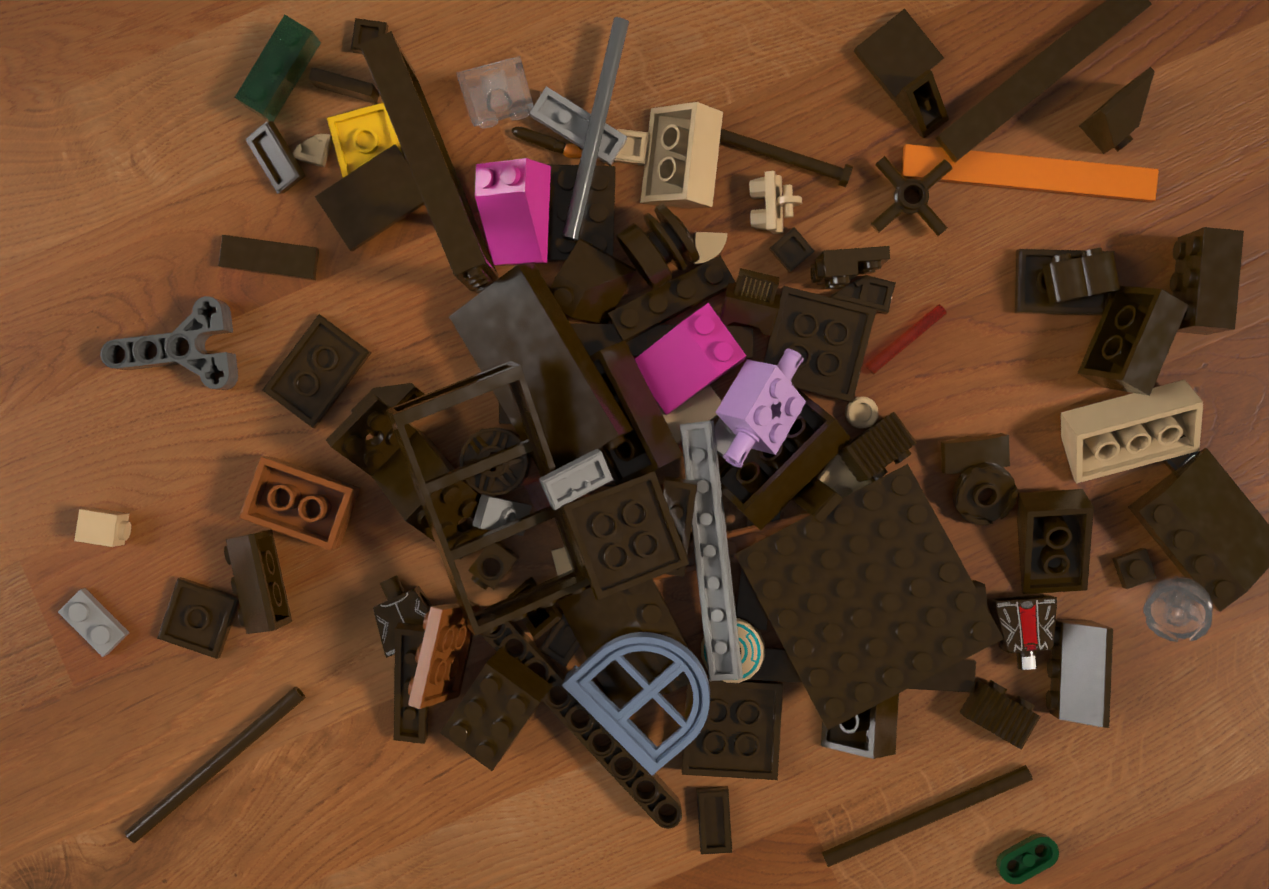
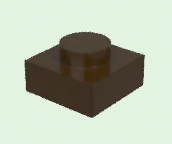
M1139 548L1112 558L1122 588L1124 589L1157 579L1146 548Z

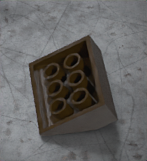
M1207 448L1201 450L1128 506L1204 602L1219 612L1244 595L1269 568V524Z
M654 579L601 600L595 599L591 585L586 586V589L579 594L566 595L557 599L587 659L607 642L619 636L636 632L661 634L678 641L689 649ZM637 651L622 655L649 683L674 663V661L666 656L648 651ZM616 660L612 661L596 675L606 696L619 709L643 690L641 685ZM685 672L680 673L659 693L665 695L690 684Z

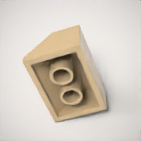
M699 102L651 108L641 203L652 205L664 204L669 207L687 209L713 206L723 118L722 111Z

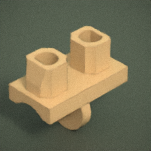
M766 171L765 177L749 181L751 198H765L766 209L751 210V227L768 230L773 234L783 233V207L784 218H792L793 207L802 205V197L793 196L792 185H783L782 196V176L776 175L775 171Z

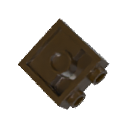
M890 246L824 250L815 259V264L810 266L811 282L817 283V285L825 284V289L845 288V285L850 284V281L857 275L872 274L876 272V269H881V266L890 260Z

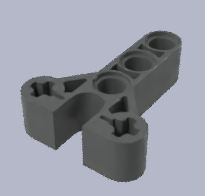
M209 296L199 298L193 306V312L172 333L110 340L103 345L100 352L102 362L114 369L136 370L181 364L199 375L202 383L210 389L229 390L238 381L236 354L228 352L208 354L205 349V342L210 336L233 333L229 306L225 302ZM213 307L216 308V313L208 317V312L212 311ZM183 340H187L189 350L182 356L179 352V345ZM155 344L157 354L153 359H150L148 348ZM120 348H123L125 350V358L119 363L116 353ZM220 371H223L224 377H220L219 380H216L215 374H219Z

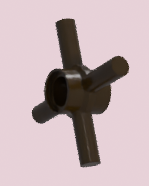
M885 156L875 164L896 188L894 192L895 203L871 223L878 233L902 212L907 214L918 213L937 236L948 228L927 205L929 200L928 190L953 169L947 160L944 159L921 180L905 179ZM904 190H916L919 194V202L916 204L908 203L904 199Z

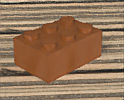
M272 456L260 457L239 518L325 549L334 550L340 548L360 487Z

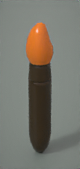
M512 128V133L523 141L560 154L563 153L568 158H581L582 149L575 144H565L560 140L528 128Z

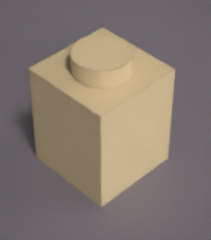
M97 508L79 509L74 541L109 547L125 545V541L131 533V523L128 522L129 513Z

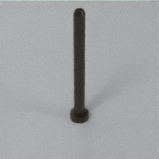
M721 129L720 142L839 180L838 185L845 188L848 184L853 169L852 165L845 164L844 168Z

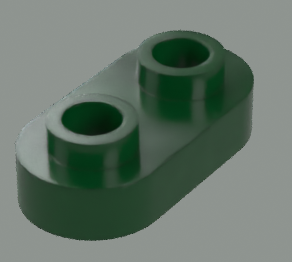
M1036 833L1001 852L996 860V869L1006 882L1021 884L1053 866L1058 860L1059 848L1048 835ZM1038 845H1044L1041 853H1035V848ZM1011 860H1016V866L1008 869L1007 864Z

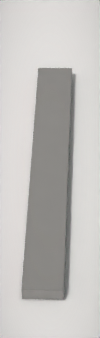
M714 421L680 424L686 479L698 481L691 527L709 681L743 678Z

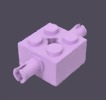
M785 349L778 365L748 359L744 363L715 412L736 435L729 449L723 455V458L729 464L741 468L751 449L776 455L780 446L785 441L787 434L806 402L791 382L799 365L804 360L798 352L792 349Z

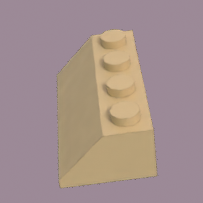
M1181 380L1153 388L1150 396L1132 393L1061 412V438L1074 481L1080 483L1199 451L1203 401L1186 380Z

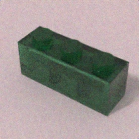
M284 14L234 98L262 118L274 122L320 46V40L313 31Z

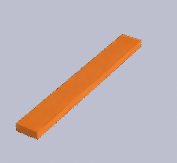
M905 144L903 147L901 175L908 179L921 180L945 159L953 169L938 182L1151 203L1156 201L1159 169L972 150L954 163L942 147Z

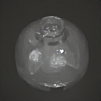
M1174 576L1165 578L1152 586L1145 599L1143 613L1146 616L1148 628L1156 635L1174 642H1178V638H1190L1189 641H1194L1204 636L1211 627L1213 603L1207 590L1199 583L1187 577Z

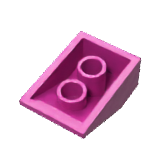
M528 158L476 164L475 198L494 265H517L532 262L534 264L547 263L550 165Z
M707 303L635 358V361L654 399L664 413L668 415L743 362L746 354L710 304Z

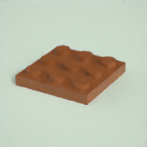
M470 602L473 613L478 612L480 604ZM458 603L431 606L430 611L424 617L423 629L425 633L423 642L419 645L415 660L418 663L415 676L412 677L408 686V694L410 695L408 706L422 709L459 697L473 633L467 627Z

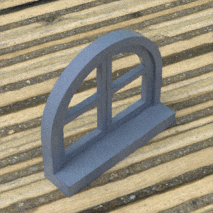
M649 632L629 633L607 642L581 666L575 665L568 671L562 684L651 775L655 774L697 737L705 724L710 705L709 681L703 666L696 656L678 641L661 634ZM637 651H648L666 656L674 661V663L649 683L622 655ZM614 660L643 688L621 709L591 681ZM683 671L687 675L693 691V706L687 720L659 693ZM652 698L681 726L658 747L629 719Z

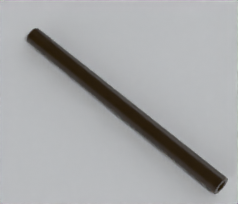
M295 686L130 826L125 831L126 837L131 842L136 843L300 704L306 698L302 690Z
M1024 765L822 852L827 866H833L1032 781V775L1027 766Z

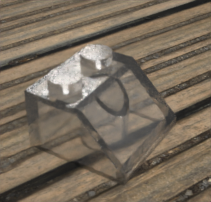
M520 56L456 72L469 117L474 127L489 128L497 125L498 120L510 117L511 120H520L529 116V112L534 105Z

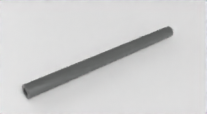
M615 17L613 19L562 237L577 241L629 26V21L624 18Z

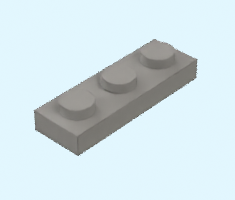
M546 86L530 111V117L583 149L591 114ZM605 123L597 158L611 166L625 145L627 136Z

